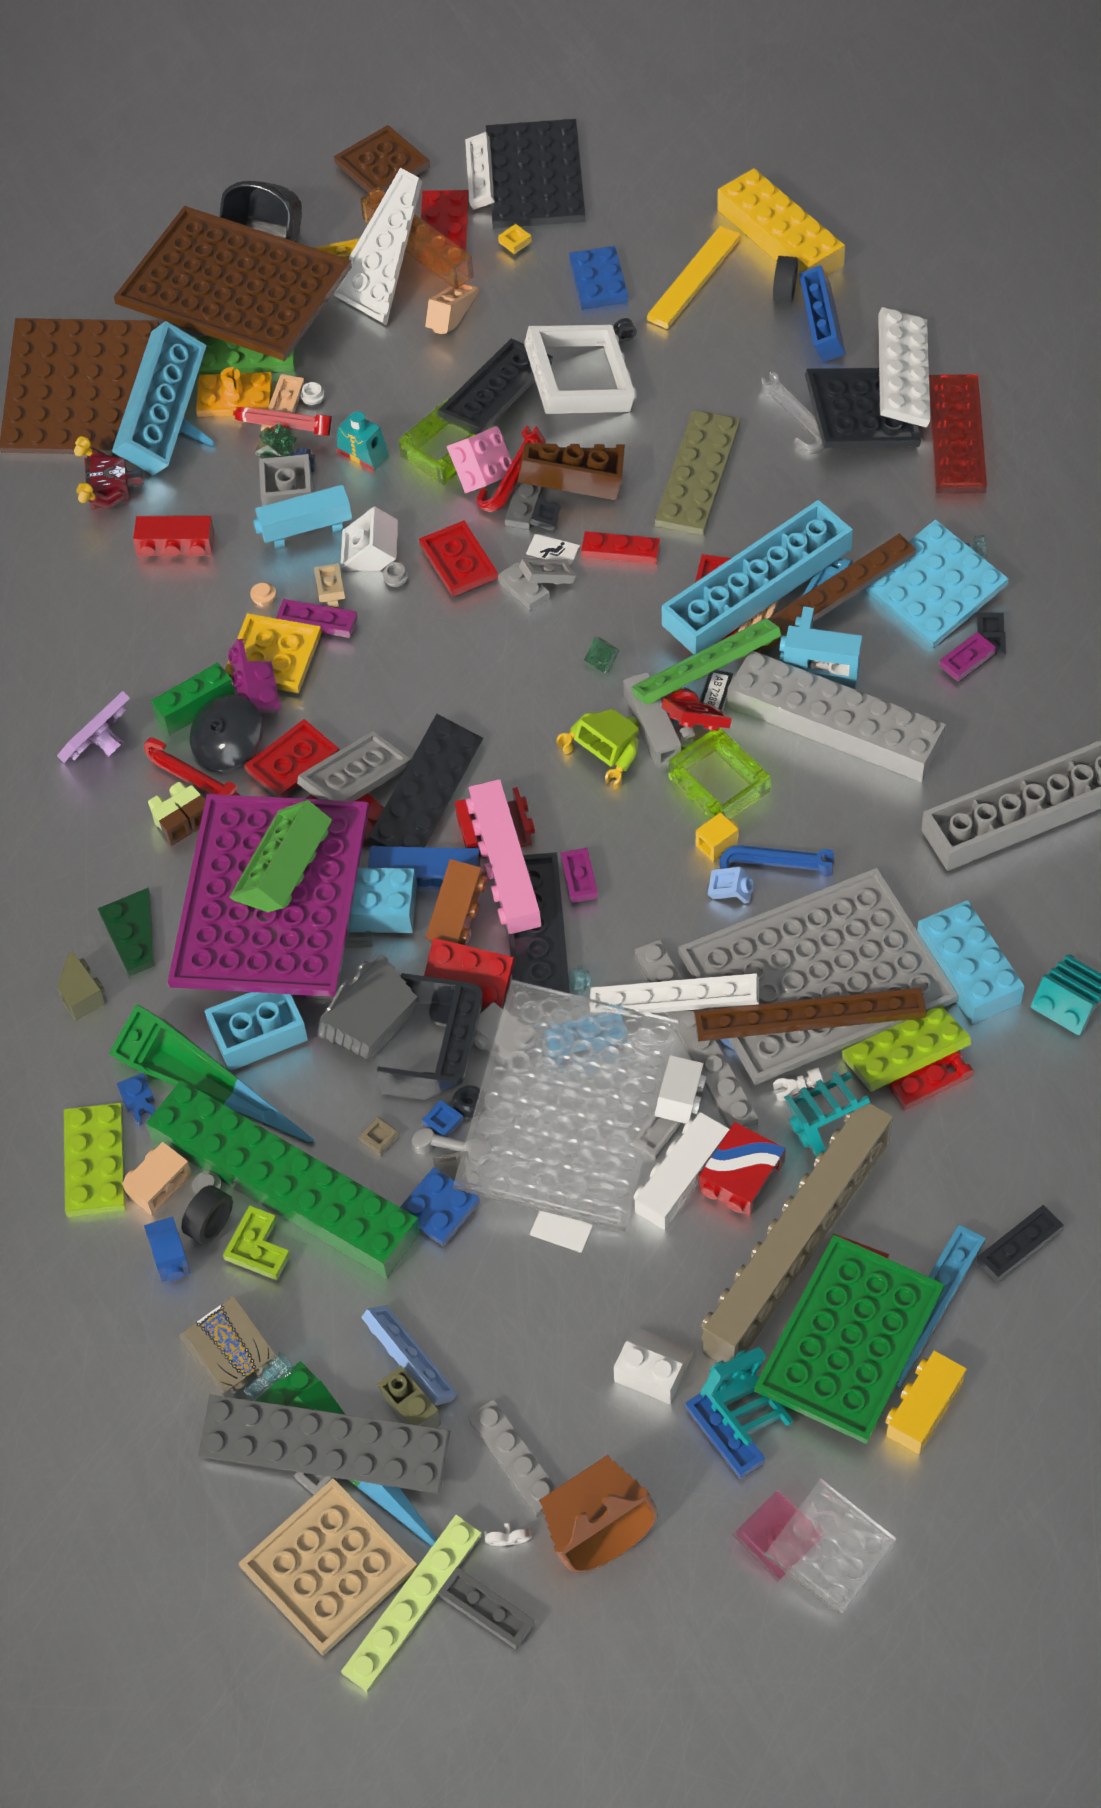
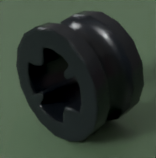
M629 318L620 319L613 326L615 335L619 337V342H628L636 336L637 329Z

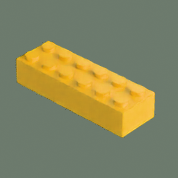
M755 168L718 189V211L776 261L779 255L797 257V279L799 281V273L822 265L827 276L844 266L845 245Z

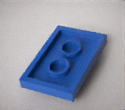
M615 246L569 253V261L582 310L628 303V293Z

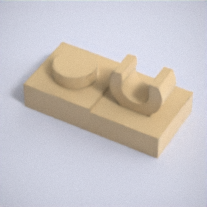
M339 563L314 567L320 603L328 602V607L339 608L338 600L345 599Z

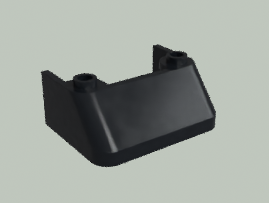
M401 973L400 977L406 981V985L418 996L416 1003L429 1004L431 1021L438 1026L446 1027L435 1073H421L378 1066L377 1076L381 1094L429 1100L460 1085L465 1080L483 1004L482 990L478 985L470 982Z

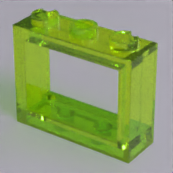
M447 400L437 406L425 418H422L417 425L404 433L399 439L401 457L442 485H445L457 474L449 452L437 461L420 448L449 424L437 418L438 409ZM468 432L469 435L466 438L472 437L475 434Z
M721 728L719 731L711 730L669 759L668 775L670 780L675 785H680L686 791L688 798L692 802H697L710 819L720 812L727 819H732L770 792L771 776ZM714 752L749 784L748 787L723 804L688 772V770Z

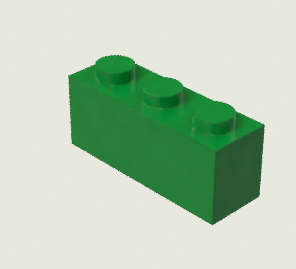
M217 662L151 700L156 720L170 736L193 723L197 713L209 701L222 695H235L232 678Z

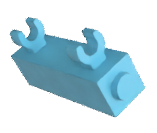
M343 485L255 508L257 519H253L256 534H262L264 543L274 541L276 549L285 546V537L332 525L333 533L342 531V522L351 520L352 515Z

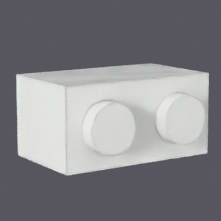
M672 1055L669 1056L655 1116L687 1123L690 1120L691 1113L697 1114L701 1097L696 1096V1093L703 1092L706 1076L701 1075L704 1063Z

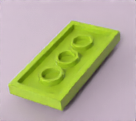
M943 1006L928 1010L925 1018L906 1020L841 1052L843 1060L872 1092L971 1045L970 1035Z
M121 1103L64 1109L65 1213L67 1217L126 1210L125 1190L122 1184L125 1179L123 1107Z

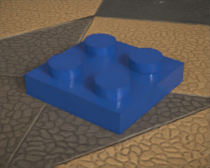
M433 1167L400 1208L416 1216L420 1231L444 1247L480 1204V1199Z

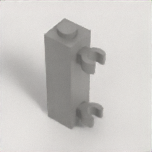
M647 672L624 679L623 693L632 715L639 722V731L656 768L680 761L681 746L690 747L694 745L693 736H695L693 728L683 727L678 732H675L666 711L661 708L662 702L660 699L655 703L645 705L633 695L631 687L649 678L650 676Z

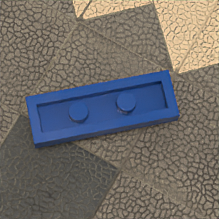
M699 1393L685 1403V1409L741 1480L764 1464L766 1458L754 1442L746 1446L741 1439L736 1440L733 1436L735 1431L729 1424L724 1425L722 1422L724 1417L718 1410L714 1412L711 1408L713 1403L708 1396L703 1397Z

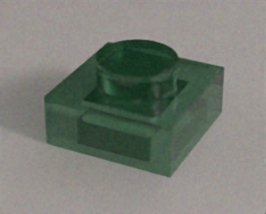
M595 637L584 661L603 673H609L620 650L602 638Z

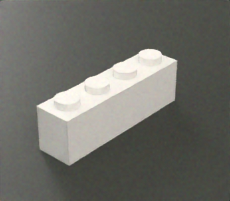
M701 1112L694 1120L690 1119L686 1123L682 1132L683 1135L679 1141H673L666 1153L667 1157L662 1164L658 1162L652 1169L650 1180L647 1184L640 1185L635 1192L633 1198L635 1200V1213L665 1230L698 1186L699 1175L729 1131V1128Z

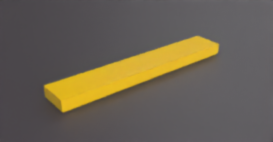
M719 226L647 314V321L668 329L740 241V234Z

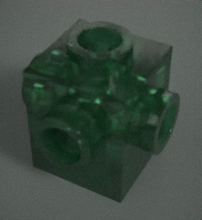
M279 423L271 428L266 427L259 435L260 441L254 453L261 459L291 456V453L294 452L293 446L297 438Z

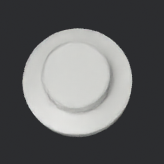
M309 382L302 387L300 397L305 404L316 405L323 401L325 393L318 383Z

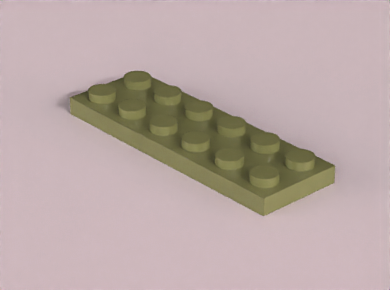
M692 410L655 517L656 527L704 536L740 427V418Z

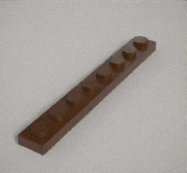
M900 533L769 617L768 620L779 627L781 636L772 640L770 644L761 646L753 651L765 654L779 645L782 635L787 636L788 626H795L796 617L802 616L803 607L814 608L813 622L916 556V549Z
M921 988L694 1011L698 1042L926 1017V1007Z

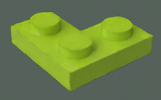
M249 1205L223 1253L224 1260L278 1280L290 1257V1252L287 1249L266 1242L277 1222L276 1215Z

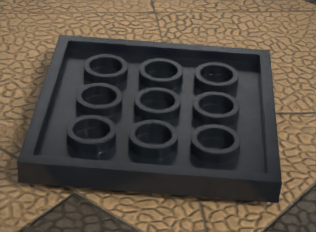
M808 368L806 370L805 378L823 448L920 446L922 440L918 425L880 415L879 368Z

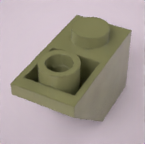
M72 951L67 955L57 988L62 1002L77 1021L105 1004L102 996L105 989L97 977L92 979L89 974L91 969L85 959L81 958L79 960Z
M402 1366L377 1383L378 1389L400 1423L437 1428L441 1425L438 1409Z

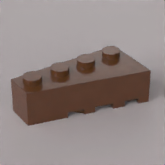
M525 443L519 466L518 482L616 500L622 480L625 444H616L615 448H605L604 444H594L593 448H582L580 444L559 447L557 444Z

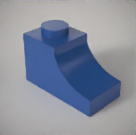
M169 1217L144 1225L162 1282L167 1280L176 1281L184 1275L191 1273L174 1218Z

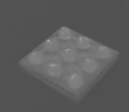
M820 1478L766 1550L764 1556L837 1615L841 1616L897 1539Z

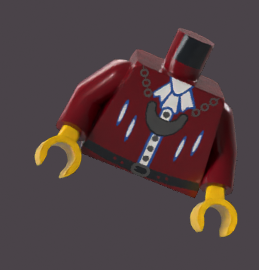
M78 437L75 442L74 452L80 457L85 454L87 455V458H84L86 483H80L76 490L79 494V501L81 503L89 502L91 510L102 507L111 509L121 502L128 501L130 499L129 486L143 485L142 471H127L125 459L107 455L94 447L89 448L90 441L86 437Z

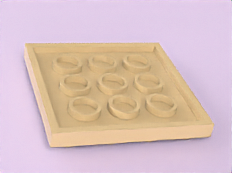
M334 1478L238 1563L246 1575L322 1656L386 1599L418 1567L416 1562Z

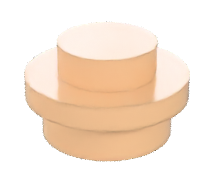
M266 582L258 583L251 589V599L258 606H269L276 597L275 587Z

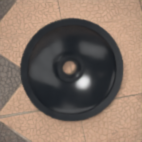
M228 694L212 699L200 709L191 725L190 747L193 755L199 763L213 771L226 772L241 767L252 758L260 745L263 735L261 714L252 702L239 695Z

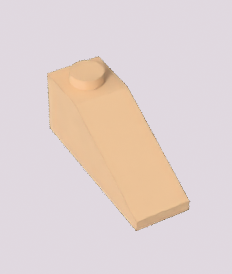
M457 282L430 298L425 327L433 329L438 334H447L456 328L478 295L479 288Z

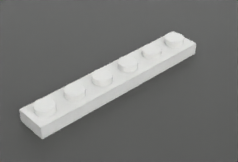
M757 973L590 988V1015L592 1018L621 1013V1016L759 1004V977Z

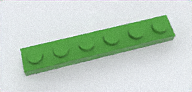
M765 618L632 686L633 695L645 705L655 703L661 697L680 690L688 683L700 680L706 674L725 667L729 662L739 657L747 656L751 651L761 646L770 644L772 640L781 636L780 629Z

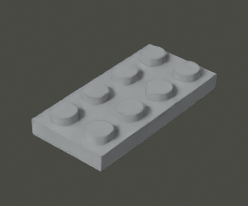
M371 731L298 775L297 784L318 800L356 801L404 771L411 759L377 733Z

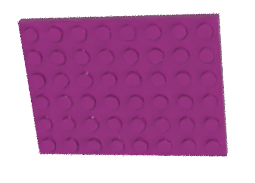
M207 794L167 981L169 987L335 997L339 987L367 825L368 802ZM309 800L332 819L327 828L328 834L326 838L318 844L315 850V858L304 869V878L294 887L291 893L292 899L284 909L266 912L229 898L278 810Z

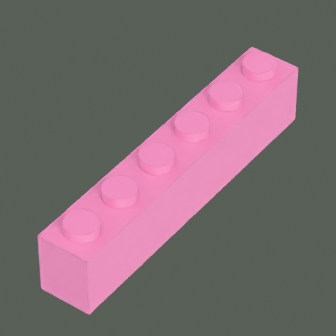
M501 780L470 786V798L465 800L469 814H474L475 820H472L475 836H481L482 841L478 842L481 857H487L488 863L484 864L488 880L493 879L494 886H491L494 902H500L501 908L497 909L501 925L506 924L509 934L541 927L540 911Z

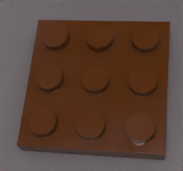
M389 125L334 156L335 164L375 199L386 194L400 168L415 176L430 168V160Z

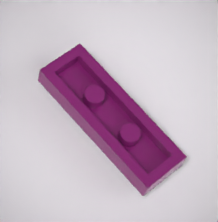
M283 599L276 619L320 626L322 633L351 638L358 616L356 611Z

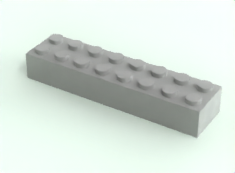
M751 651L747 655L728 687L727 707L920 782H923L944 742L946 724L755 651Z
M1101 740L924 811L921 831L946 870H952L1101 809Z

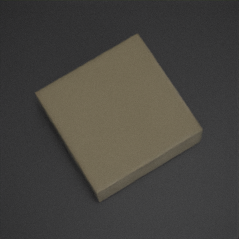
M378 1116L359 1135V1141L379 1156H382L400 1138L399 1131Z

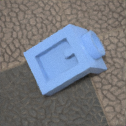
M741 867L712 870L708 895L712 899L737 897L743 903L750 902L751 893L754 890V882L747 872Z

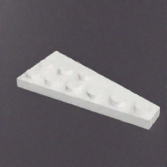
M402 168L399 169L351 253L349 260H351L352 268L333 293L334 297L387 325L422 180Z

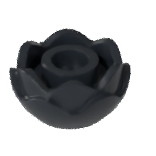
M466 1085L454 1093L451 1104L452 1108L463 1115L464 1119H476L485 1112L488 1100L482 1089L473 1085Z

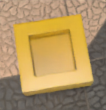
M516 224L498 235L499 243L513 254H516L532 243L531 235Z

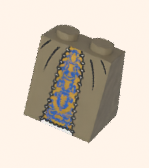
M234 1295L178 1335L182 1343L222 1393L230 1389L232 1394H234L247 1384L245 1377L254 1371L257 1376L272 1366L269 1360L276 1356Z

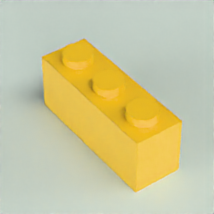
M933 1351L929 1359L924 1357L915 1372L918 1375L913 1384L908 1382L902 1391L900 1398L903 1401L899 1408L893 1406L885 1420V1423L888 1424L886 1436L913 1452L920 1454L963 1384L967 1368L936 1351Z

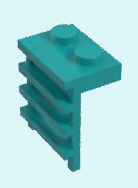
M1067 954L1062 962L1059 961L1056 968H1052L1048 975L1045 974L1030 1007L1080 1036L1084 1032L1093 1010L1101 1003V973L1078 961L1071 954Z
M849 1071L840 1076L835 1072L831 1074L833 1079L825 1083L820 1079L816 1081L817 1087L811 1090L803 1087L800 1089L802 1094L791 1098L790 1095L784 1097L792 1117L788 1118L793 1132L798 1134L803 1147H810L815 1156H818L821 1151L826 1152L817 1128L870 1103L867 1095L856 1100L844 1083L852 1079ZM837 1086L849 1104L840 1107L829 1089ZM822 1094L833 1112L824 1115L813 1097Z
M760 1347L749 1352L743 1350L727 1362L721 1360L714 1364L709 1370L710 1375L700 1391L703 1397L708 1396L713 1403L711 1408L714 1412L718 1410L722 1414L724 1425L729 1424L735 1431L733 1435L735 1439H741L746 1446L753 1442L749 1434L782 1419L786 1426L793 1423V1419L780 1403L765 1396L731 1412L726 1407L755 1393L754 1386L759 1379L757 1372L767 1356ZM768 1405L774 1409V1411L743 1426L737 1421Z

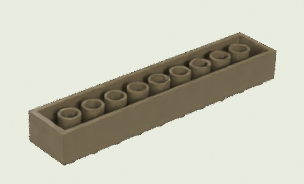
M870 1103L846 1115L843 1128L841 1130L836 1129L829 1141L830 1147L826 1152L821 1151L814 1162V1170L811 1174L806 1173L802 1177L798 1185V1189H800L795 1197L790 1196L786 1200L782 1209L784 1212L779 1220L775 1218L770 1223L766 1232L768 1235L763 1243L759 1241L754 1246L750 1255L752 1258L747 1266L743 1264L738 1269L734 1277L736 1281L731 1289L726 1288L722 1292L718 1300V1308L714 1313L710 1311L704 1318L701 1325L703 1328L701 1340L703 1341V1353L717 1362L721 1360L727 1362L743 1350L748 1352L890 1144L892 1115Z

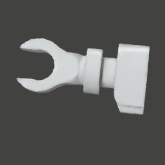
M819 1068L807 1070L808 1076L804 1078L803 1075L797 1076V1080L777 1079L773 1083L774 1090L781 1087L787 1088L785 1092L776 1094L777 1100L786 1101L785 1096L790 1095L792 1097L803 1087H806V1089L817 1087L816 1081L821 1079L823 1082Z

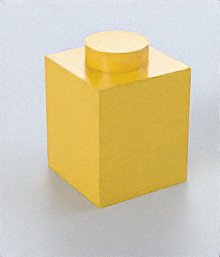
M720 812L696 830V846L709 859L715 862L726 849L738 845L739 828L732 819H727Z

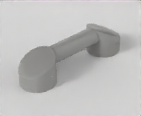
M430 1128L419 1129L411 1139L413 1150L421 1155L432 1152L436 1146L465 1152L468 1155L469 1162L478 1167L486 1165L491 1159L489 1145L482 1139L474 1138L470 1141L436 1135Z

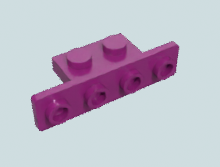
M237 639L228 651V660L233 667L232 681L234 687L237 688L238 695L252 702L260 713H278L281 706L272 661H247L243 639Z

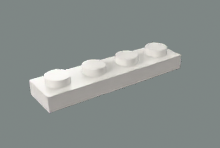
M487 132L465 139L469 203L473 210L494 203L491 148Z

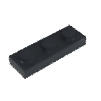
M1042 1205L978 1255L976 1262L996 1282H999L1062 1232L1064 1224Z

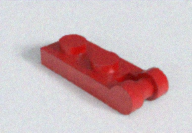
M959 1050L891 1082L890 1090L902 1108L907 1110L973 1076L974 1070L970 1064L964 1062V1055ZM954 1066L956 1071L950 1074L947 1069Z

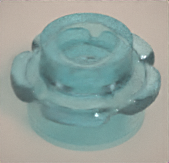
M582 965L570 969L569 984L571 990L583 993L586 987L591 985L590 972L585 970Z

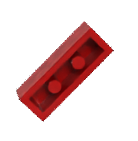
M136 516L133 542L137 556L212 555L215 531L211 516Z

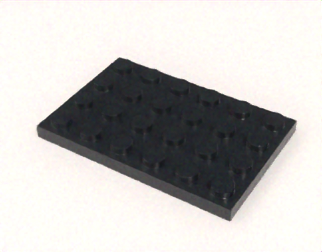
M576 119L486 125V132L490 138L494 203H491L493 229L508 228L514 224L521 227L586 222Z

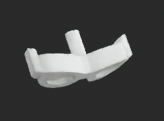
M505 1523V1533H488L484 1531L485 1543L491 1546L518 1545L532 1539L531 1526L528 1529H519L511 1532V1524Z

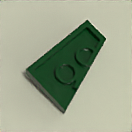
M149 887L98 908L101 919L129 977L155 966Z

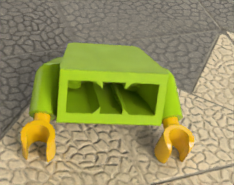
M614 709L602 712H587L570 728L571 732L569 734L562 733L557 737V745L560 748L565 744L563 751L565 754H569L574 750L573 740H575L610 767L617 766L606 773L605 779L607 785L610 779L616 778L614 789H619L622 785V772L628 770L637 754L639 722L636 717L629 716L625 718Z

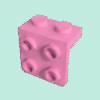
M497 426L447 446L465 493L485 487L504 478L512 463L503 436Z

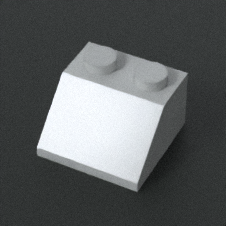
M374 506L342 531L340 570L380 571L388 564L393 563L397 557L398 519Z
M638 1328L626 1340L614 1365V1382L671 1405L695 1350Z

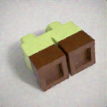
M181 782L171 786L169 791L172 797L166 801L157 795L148 801L156 827L161 829L171 846L191 835V830L196 832L200 829L205 799L192 785L186 787Z

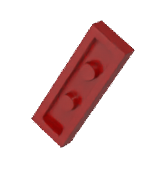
M585 531L581 557L657 564L660 538Z

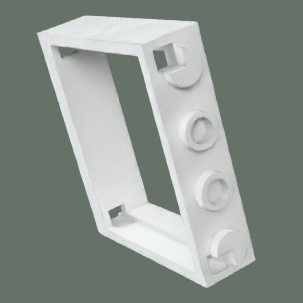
M612 325L528 327L524 345L546 414L630 412L633 400L637 397V391L632 386L631 373L626 368L625 355L620 350L619 337L615 335ZM604 346L618 389L558 391L545 347Z

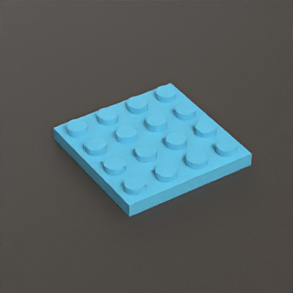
M937 520L932 521L909 541L916 549V556L864 589L933 648L1008 585V578Z

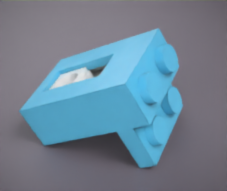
M803 607L802 616L796 617L795 626H788L787 636L782 635L780 651L782 652L779 661L856 689L860 669L859 653L862 646V636L813 629L814 608Z

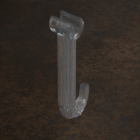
M775 372L769 373L770 382H767L762 377L763 395L773 398L816 440L815 444L807 445L796 438L794 439V445L804 453L812 454L822 451L824 448L816 418L779 383V376Z

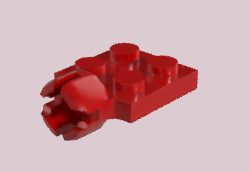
M681 688L678 691L667 694V698H663L661 708L670 714V718L679 720V724L682 726L694 728L695 724H699L713 731H719L720 727L730 729L732 718L712 704L699 702L697 694L689 688Z

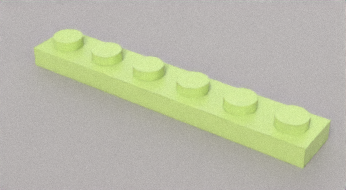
M454 1516L341 1670L345 1677L368 1693L435 1601L438 1591L455 1568L461 1565L480 1539L481 1532L459 1516Z

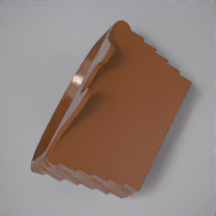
M606 1455L539 1500L543 1507L542 1511L546 1516L544 1519L549 1525L547 1528L552 1534L550 1537L555 1543L554 1550L569 1571L584 1573L604 1566L629 1551L648 1534L658 1517L656 1505L645 1487H641L636 1479L633 1480L629 1473L626 1474L624 1469L620 1468L616 1461H612L609 1455Z

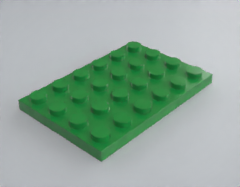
M833 1234L755 1384L754 1392L868 1444L933 1313L945 1284Z

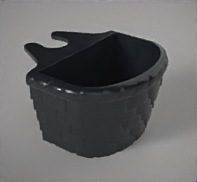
M241 181L229 186L222 193L219 217L291 241H295L298 235H300L302 203L294 192L289 191L288 188L261 181Z

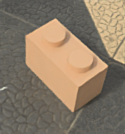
M162 1142L157 1148H153L147 1153L144 1161L136 1169L128 1172L122 1184L127 1197L153 1215L192 1175L188 1161Z

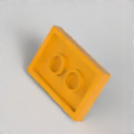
M228 367L221 374L199 375L196 406L197 417L234 416L233 410H236V407L268 410L272 391L271 372L240 373L238 369L235 370L234 367Z

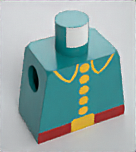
M353 412L338 427V453L372 471H375L389 456L381 428L365 419L363 412Z

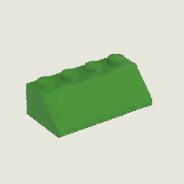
M309 800L278 810L229 898L266 912L284 909L292 899L291 893L294 887L304 878V869L315 858V850L318 844L326 838L328 834L327 828L332 819Z

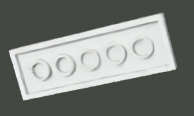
M882 307L878 314L880 415L927 427L930 422L927 319Z

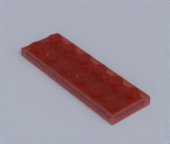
M978 374L929 375L935 494L986 493L987 479Z

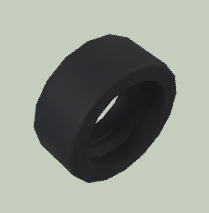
M778 256L773 283V301L793 302L798 271L797 257Z
M213 1185L203 1187L194 1196L185 1210L181 1223L182 1232L201 1244L211 1242L224 1228L233 1207L232 1196Z

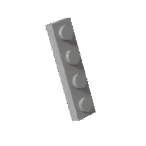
M493 1399L468 1415V1420L535 1516L538 1517L543 1514V1507L539 1500L555 1490L556 1486Z

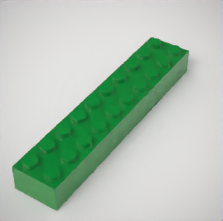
M182 1080L179 1081L146 1122L153 1141L158 1144L165 1143L184 1159L200 1169L216 1173L222 1182L386 1279L421 1234L416 1216Z

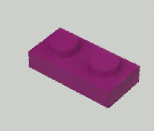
M976 632L940 660L939 667L959 682L993 656L996 647Z
M588 848L560 852L571 903L598 899V891Z

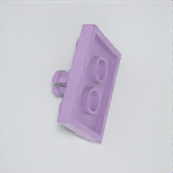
M122 691L67 742L57 757L63 763L69 758L75 761L91 743L99 746L107 757L111 756L124 742L112 732L109 726L111 727L128 709L125 704L130 697Z

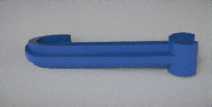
M737 845L726 849L722 853L720 869L729 868V865L733 862L817 870L822 876H830L833 874V864L835 863L834 852L829 849L812 853Z

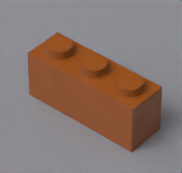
M452 859L449 860L425 939L432 943L433 938L468 945L471 938L469 927L472 919H476L479 912L480 904L477 903L480 892L484 893L488 882L486 872L481 867Z

